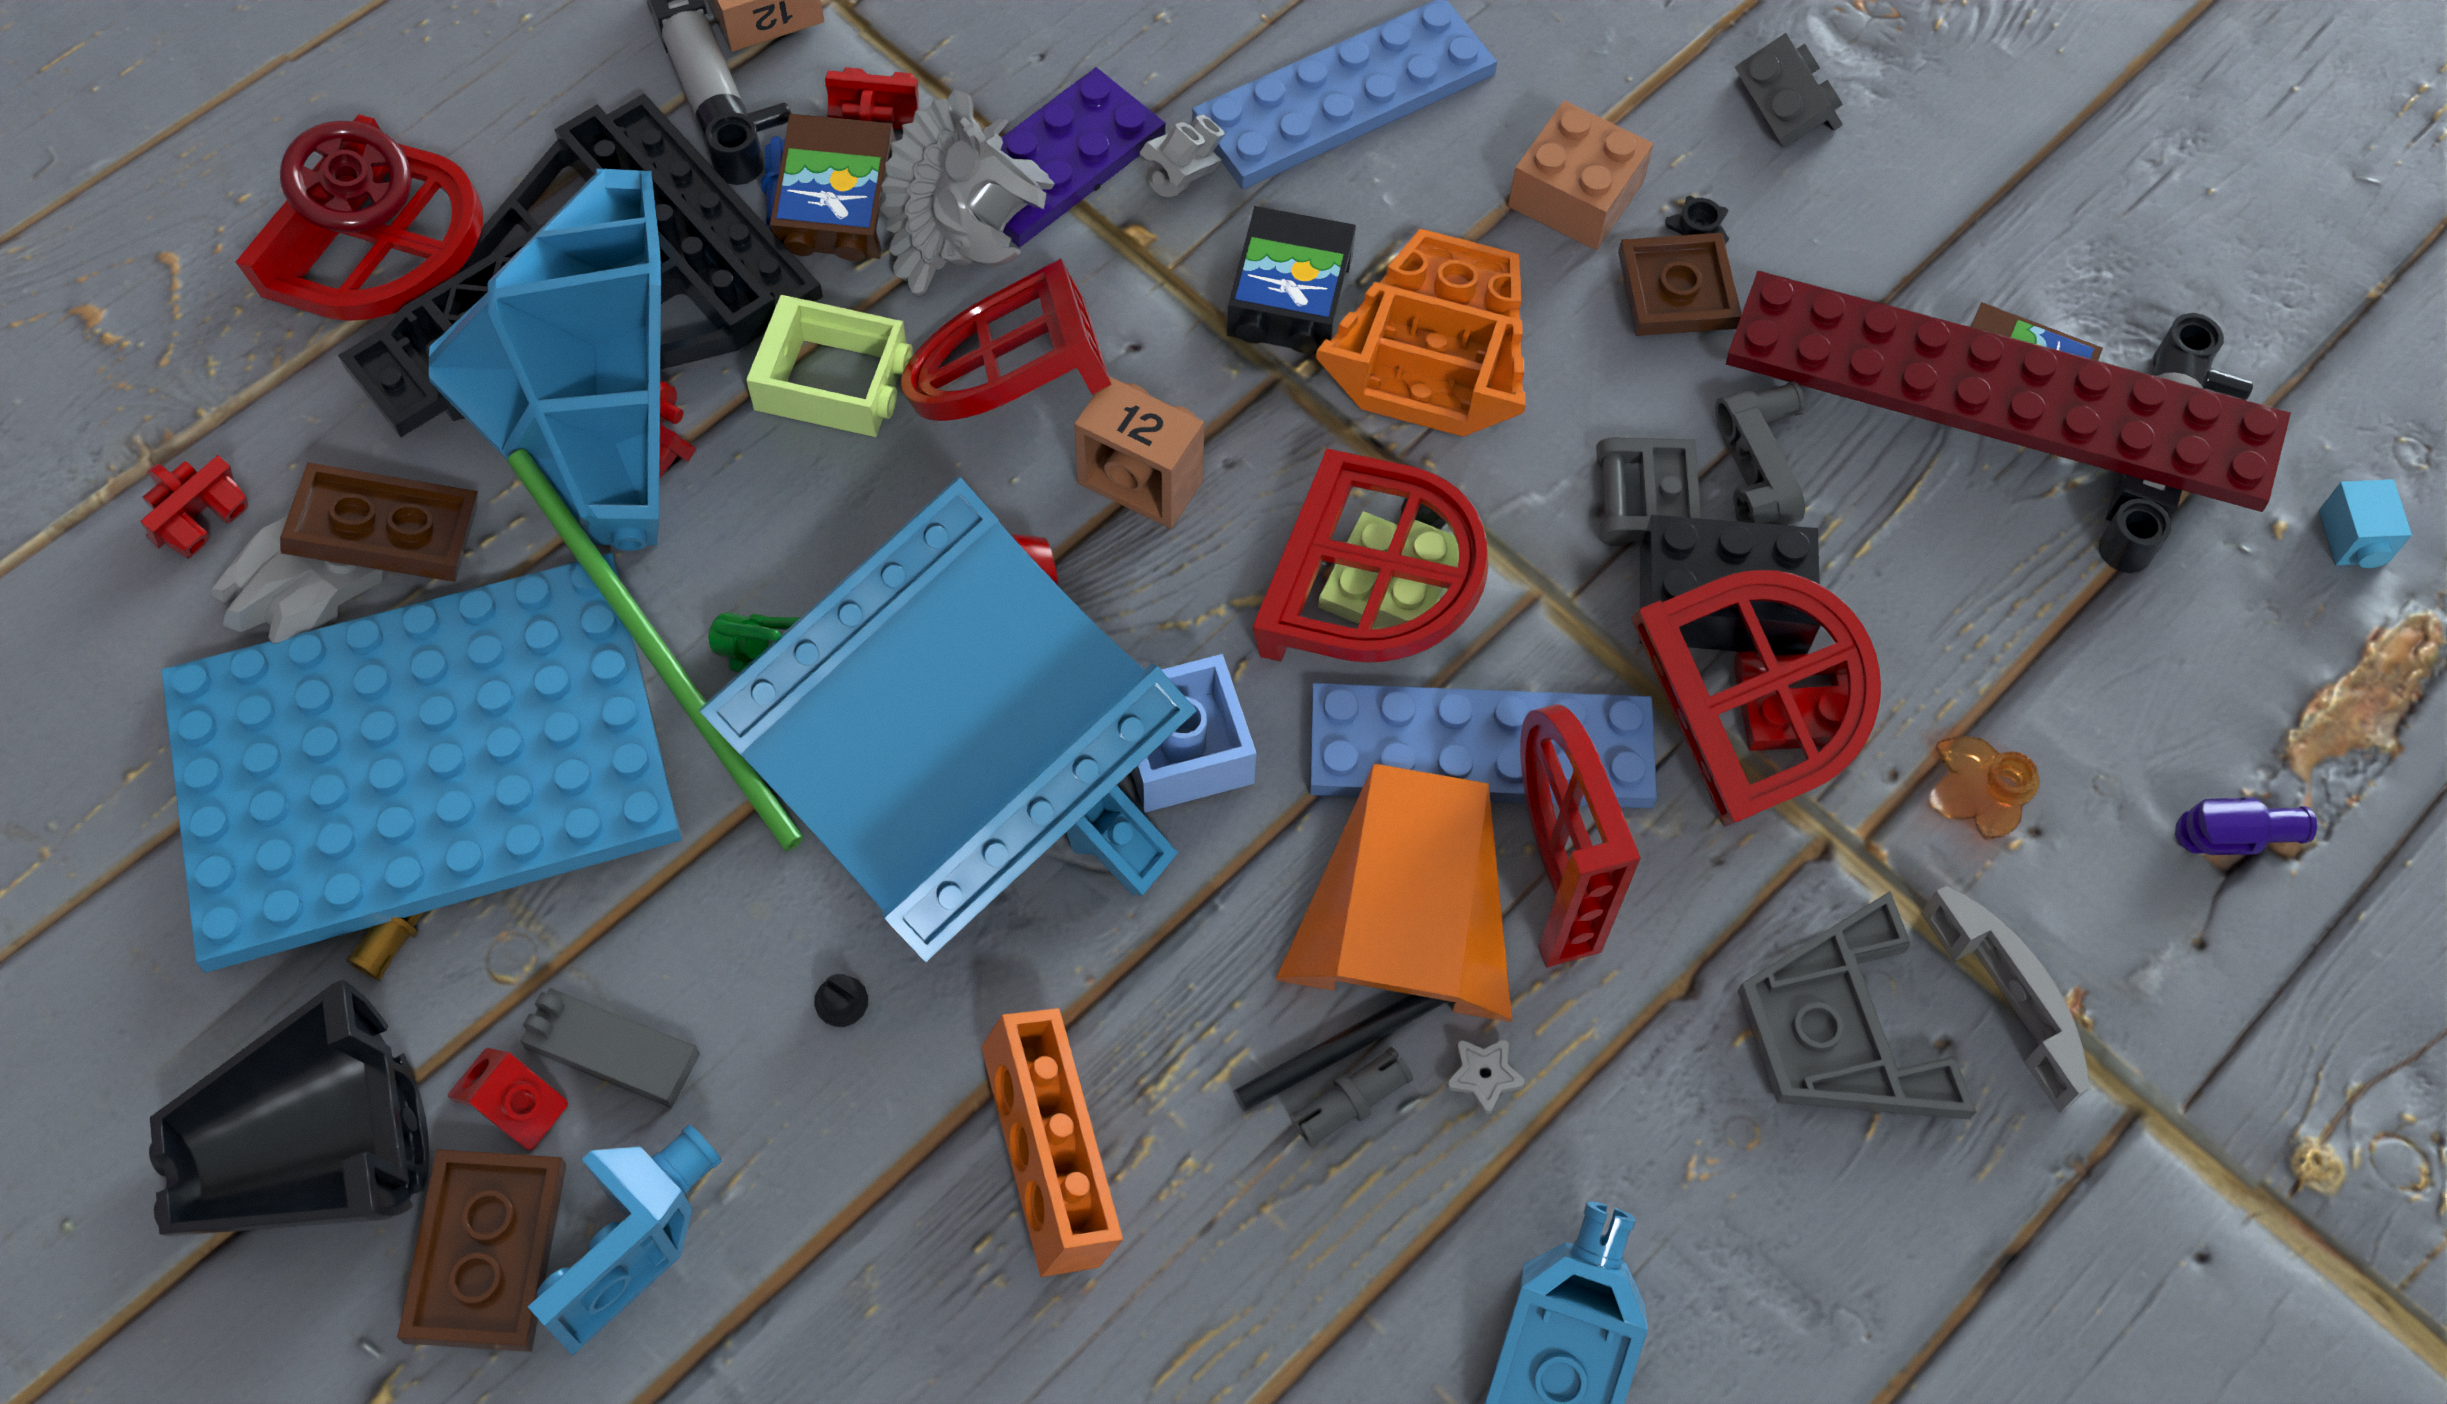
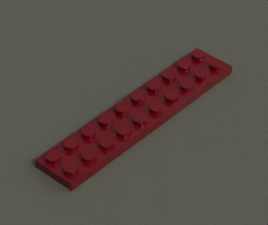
M1757 271L1726 360V365L1787 382L1795 381L1799 385L2259 512L2264 511L2270 500L2291 412L1762 271Z

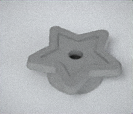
M1464 1040L1456 1045L1461 1067L1448 1080L1446 1088L1450 1091L1464 1093L1467 1097L1476 1101L1485 1114L1493 1112L1499 1097L1504 1092L1520 1090L1525 1087V1079L1508 1065L1509 1042L1507 1040H1500L1485 1049ZM1481 1069H1488L1491 1072V1076L1483 1078L1479 1072Z

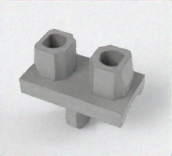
M1201 114L1195 117L1191 125L1180 122L1174 125L1170 133L1147 141L1139 154L1146 160H1151L1147 167V178L1152 189L1161 196L1173 197L1185 191L1191 181L1214 172L1222 159L1213 151L1226 133L1208 116Z

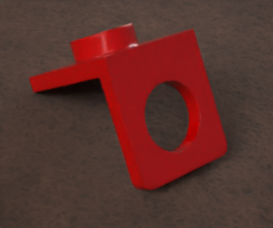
M486 1048L482 1051L447 1095L456 1103L476 1109L526 1150H533L568 1106V1101L510 1052ZM484 1071L481 1077L473 1084L476 1078Z

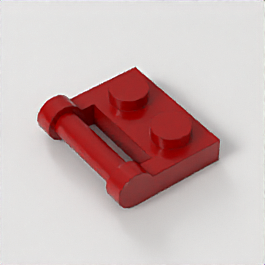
M1755 651L1736 653L1734 671L1737 685L1766 673L1762 660ZM1809 654L1774 656L1780 667ZM1844 662L1812 675H1829L1831 686L1789 688L1816 747H1824L1832 738L1845 712L1848 697V679ZM1776 691L1741 705L1749 751L1801 748Z

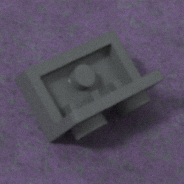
M1785 33L1735 66L1736 71L1784 148L1827 120L1834 131L1843 126L1835 112L1843 104L1828 79L1819 85L1812 74L1819 70L1820 67L1805 43L1796 49L1787 33Z

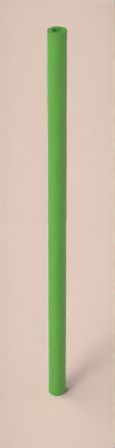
M520 449L512 453L507 460L508 464L784 851H790L797 847L804 840L803 835L756 770L699 712L698 709L707 701L528 451Z

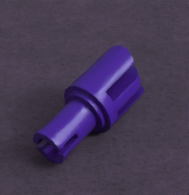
M2255 797L2205 799L2182 814L2176 823L2175 837L2180 846L2195 854L2254 855L2261 853L2268 843L2298 842L2302 844L2311 842L2316 835L2317 820L2312 809L2307 806H2300L2299 808H2266Z

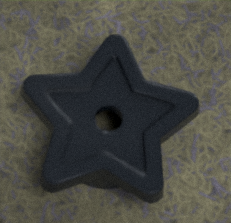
M1687 196L1682 212L1665 219L1667 228L1682 235L1723 233L1725 245L1729 241V237L1721 226L1728 213V209L1726 207H1719L1717 203L1710 199ZM1696 222H1701V223H1703L1704 226H1699V225H1696L1695 223H1696Z

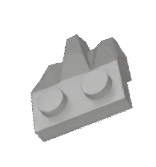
M287 515L262 528L249 541L212 588L210 596L222 602L234 600L225 611L222 626L243 632L267 622L271 625L268 636L271 643H280L300 633L331 626L338 622V606L382 582L383 570L281 554L280 536L287 520Z

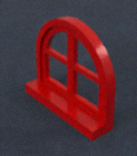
M358 114L353 120L381 130L374 118ZM343 141L341 150H351L363 156L365 145ZM397 143L408 159L412 178L424 181L425 183L390 226L382 224L362 232H335L318 227L305 220L286 200L235 263L262 298L335 320L357 321L383 317L398 312L404 305L454 277L464 266L477 245L483 226V207L480 197L467 174L453 161L432 152ZM323 156L312 170L318 172L320 165L326 157ZM388 166L372 167L374 183H381L389 173ZM345 175L340 177L338 180L348 182L354 180L355 178L352 176ZM317 186L308 193L323 206L333 199L323 191L321 186ZM439 188L449 196L452 206V218L443 241L406 231ZM366 195L362 199L348 202L352 211L359 210L369 196ZM339 233L375 243L339 289L303 279L305 274ZM391 248L426 259L417 268L394 281L377 287L358 290Z
M1062 259L993 293L953 317L920 346L908 362L901 379L903 393L914 411L921 417L934 421L963 419L993 410L1075 368L1078 369L1092 395L1112 384L1085 300ZM1040 298L1043 315L992 340L990 323ZM978 332L980 348L939 368L946 357L972 334ZM1049 332L1054 350L1006 375H1000L997 362L998 357ZM985 365L988 378L987 383L956 391L938 389Z
M1326 449L1252 627L1260 657L1281 662L1286 648L1290 647L1353 662H1386L1415 655L1443 641L1470 616L1480 600L1487 580L1488 549L1486 535L1474 506L1458 488L1447 480L1426 470ZM1352 487L1408 498L1387 552L1331 540ZM1420 504L1436 512L1451 528L1459 548L1458 567L1401 555ZM1322 561L1379 573L1358 628L1345 627L1300 616ZM1392 576L1448 589L1432 608L1413 620L1392 627L1372 629Z
M1774 570L1744 571L1719 578L1662 603L1661 600L1639 609L1631 617L1724 827L1827 783L1841 773L1855 759L1867 742L1877 718L1881 698V678L1877 655L1867 631L1855 613L1839 597L1820 584L1787 572ZM1750 601H1771L1794 607L1817 621L1829 633L1835 643L1779 667ZM1736 604L1766 669V673L1709 696L1679 627ZM1844 662L1848 679V697L1845 712L1832 738L1822 749L1817 751L1788 685ZM1776 691L1806 760L1749 785L1718 715Z
M1560 704L1530 711L1523 721L1520 738L1521 772L1528 813L1537 847L1556 897L1538 946L1546 968L1602 953L1641 859L1592 740L1577 717L1568 708ZM1551 740H1554L1563 749L1574 769L1569 784ZM1550 787L1560 809L1557 820L1553 808ZM1583 794L1603 841L1602 844L1592 845L1580 815L1579 806ZM1570 835L1576 851H1572L1568 859L1565 846Z

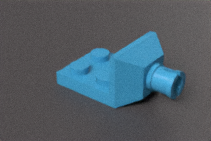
M688 1124L677 1138L660 1153L657 1152L652 1157L641 1147L591 1150L581 1159L606 1196L627 1218L621 1223L617 1221L612 1222L600 1230L591 1240L588 1246L589 1252L570 1269L567 1267L561 1268L550 1275L537 1290L536 1295L538 1298L528 1306L533 1314L572 1356L681 1257L693 1209L685 1195L712 1168H716L722 1162L721 1157L692 1125Z
M1588 1201L1583 1212L1585 1216L1577 1241H1574L1573 1245L1565 1242L1524 1263L1520 1274L1518 1296L1484 1404H1625L1648 1332L1645 1303L1626 1262H1623L1624 1258L1622 1257L1630 1231L1633 1230L1636 1222L1634 1216L1621 1209L1614 1208L1608 1231L1605 1235H1602L1608 1213H1606L1607 1205Z

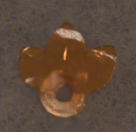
M1952 737L1938 742L1935 749L1950 774L1944 776L1934 787L1928 800L1930 807L1949 819L1968 820L1975 818L1977 830L1985 840L2001 838L2014 831L2021 822L2022 806L2029 803L2039 789L2040 779L2035 763L2028 756L2020 752L2008 751L1999 753L1988 742L1977 737ZM2000 777L2011 778L2017 787L2007 785Z

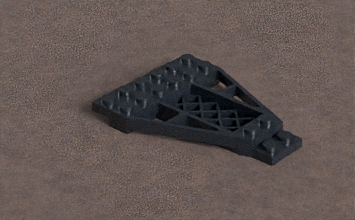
M643 93L609 114H606L597 104L554 129L557 141L482 227L475 249L457 274L404 305L385 328L342 352L338 357L346 371L400 437L405 436L444 411L453 421L464 419L465 417L429 382V347L462 317L458 315L470 309L488 292V281L548 222L546 221L539 226L527 211L561 170L567 166L573 167L586 182L596 174L597 169L651 171L660 246L661 304L675 295H687L718 329L715 332L662 344L660 349V370L738 351L765 334L780 295L816 302L823 297L821 284ZM519 224L527 232L525 235L492 253L515 225Z

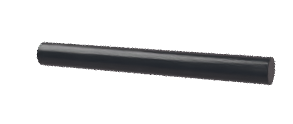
M1411 994L1233 1090L1235 1098L1242 1110L1246 1112L1448 1001Z

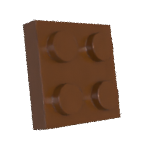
M1723 233L1621 239L1618 254L1636 336L1737 329L1742 313Z

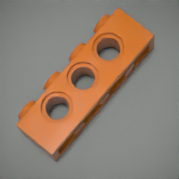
M1060 1009L1002 1014L982 1044L981 1049L1040 1277L1099 1268L1123 1241V1236Z

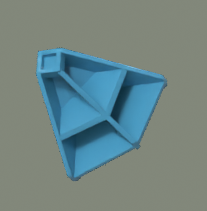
M597 169L596 174L488 281V292L429 347V382L506 460L515 451L526 449L594 545H613L614 548L623 551H637L645 548L647 545H657L659 527L661 261L651 171Z

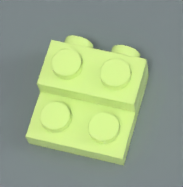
M1363 511L1347 543L1387 552L1398 525ZM1414 521L1401 555L1458 567L1459 548L1455 536L1423 522ZM1336 564L1319 596L1318 608L1359 624L1379 573ZM1392 576L1372 629L1392 627L1413 620L1432 608L1448 589Z

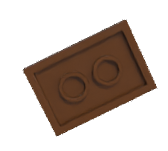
M307 462L280 536L281 554L456 582L477 509L478 491Z
M436 1149L397 1335L401 1342L417 1345L532 1352L538 1318L528 1306L538 1298L536 1295L537 1290L546 1279L567 1165L562 1157Z

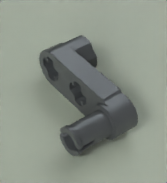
M1795 381L1758 393H1754L1752 390H1745L1718 398L1716 401L1715 414L1717 423L1724 436L1725 443L1747 484L1745 487L1736 489L1733 496L1738 522L1789 525L1799 522L1804 518L1805 502L1803 493L1767 424L1768 422L1804 413V394L1799 384Z

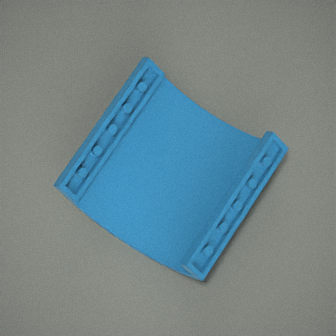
M956 477L787 629L779 640L774 641L698 709L846 868L883 910L881 914L884 919L925 962L937 953L1197 711L1157 665L1151 664L1145 670L1107 636L1027 554L961 477Z

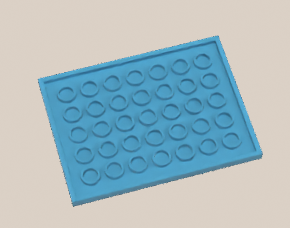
M613 554L602 555L620 580ZM579 562L311 630L280 643H271L269 641L161 669L196 963L204 973L392 921L390 918H405L682 841L635 640Z

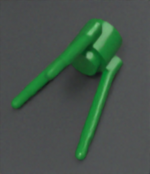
M724 612L714 619L710 627L708 636L709 646L718 656L729 658L730 670L740 673L768 647L769 640L777 641L780 639L781 633L778 630L789 629L801 617H768L755 613L747 617Z

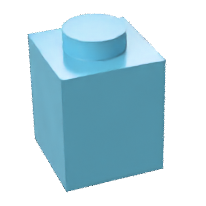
M2394 479L2342 481L2319 509L2336 566L2360 565L2362 568H2375L2385 565L2394 558L2412 536Z

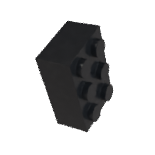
M1651 515L1640 547V609L1660 600L1662 603L1719 578L1744 571L1774 570L1787 572L1820 584L1818 528ZM1750 601L1774 655L1808 653L1821 626L1817 621L1804 612L1782 603ZM1736 604L1679 627L1688 648L1736 652L1755 651L1758 653Z

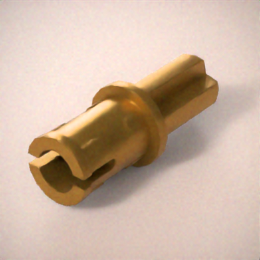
M423 913L405 918H390L392 920L390 922L370 927L346 962L351 964L353 968L380 981L390 966L391 961L409 936L415 938L418 934L414 926Z

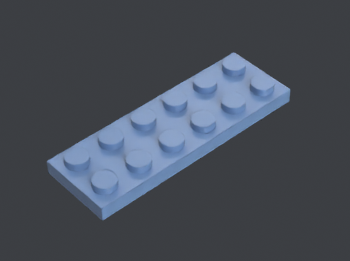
M1434 0L1193 107L1192 122L1196 116L1205 114L1226 133L1214 152L1222 159L1224 166L1241 189L1244 190L1494 76L1497 61L1448 0Z
M1313 683L1310 795L1359 797L1373 764H1380L1489 783L1490 802L1526 804L1520 760V738L1523 721L1532 710L1560 704L1568 708L1577 717L1588 733L1599 754L1620 807L1653 809L1657 800L1652 696ZM1551 740L1569 784L1574 769L1563 749L1554 740ZM1550 787L1553 805H1558ZM1584 794L1580 806H1588Z

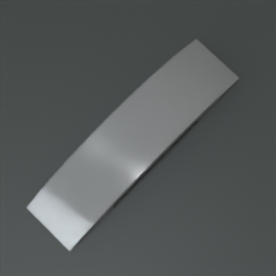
M1948 886L1942 887L1934 893L1921 912V915L1954 962L1972 952L1978 957L2039 1046L2024 1063L2058 1112H2063L2070 1108L2089 1089L2085 1054L2080 1036L2059 989L2032 951L2000 919L1966 895Z

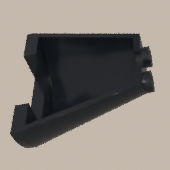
M345 980L331 984L150 1117L152 1139L149 1147L150 1161L156 1172L166 1177V1188L156 1192L157 1201L154 1205V1217L159 1226L160 1235L179 1236L390 1219L407 1212L413 1207L410 1198L413 1194L423 1191L429 1166L428 1129L421 1096L405 1054L393 1057L391 1047L385 1043L380 1033L387 1031L388 1024L372 1003L354 986Z

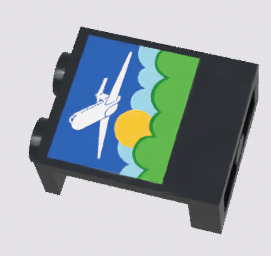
M1254 206L1228 303L1227 336L1240 338L1245 342L1253 344L1266 343L1292 348L1300 353H1316L1317 349L1326 339L1330 341L1332 339L1333 322L1345 273H1349L1353 258L1356 225Z

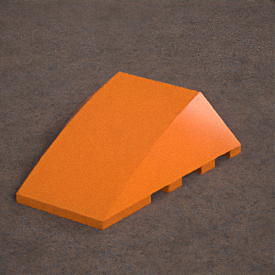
M1420 228L1388 265L1384 278L1379 283L1374 282L1366 291L1364 301L1354 313L1349 312L1339 323L1338 332L1330 341L1326 339L1317 349L1316 359L1361 410L1464 437L1523 414L1526 407L1525 392H1523L1524 357H1522L1521 353L1523 326L1522 320H1520V254Z
M1373 764L1278 972L1276 981L1332 991L1335 990L1336 981L1451 1001L1454 1002L1452 1012L1512 1022L1489 783Z

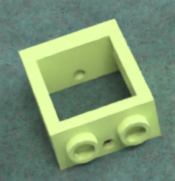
M780 295L746 379L753 408L759 412L877 437L883 418L890 419L893 415L897 400V389L895 386L899 375H903L908 362L913 356V347L911 344L906 343L903 321ZM803 341L881 357L866 399L788 382Z

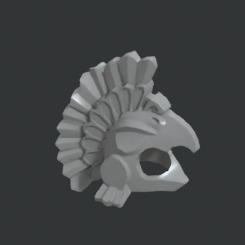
M955 89L947 99H933L927 110H916L913 122L902 125V139L890 143L893 151L892 158L885 163L887 177L881 185L886 200L880 206V210L888 218L885 230L894 234L889 247L892 255L897 257L893 265L894 274L907 281L911 293L918 297L927 291L936 269L940 270L943 268L947 261L961 267L971 264L972 260L981 265L995 267L1011 262L1018 257L1021 250L1009 247L1012 238L1003 233L1005 225L1026 205L1044 209L1046 193L1042 190L1052 189L1055 184L1048 174L1040 169L1034 161L1012 159L1001 151L1003 141L998 134L1009 121L998 119L990 126L981 130L980 125L973 119L971 96Z

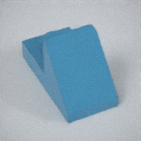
M1117 785L1067 831L1068 840L1075 854L1095 855L1131 895L1143 896L1179 853Z

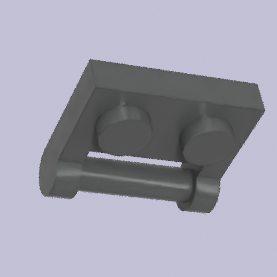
M1612 437L1598 442L1596 445L1597 463L1603 467L1606 519L1601 522V538L1604 544L1623 546L1632 541L1642 542L1651 515L1701 519L1695 439ZM1627 463H1639L1642 516H1627L1624 465Z

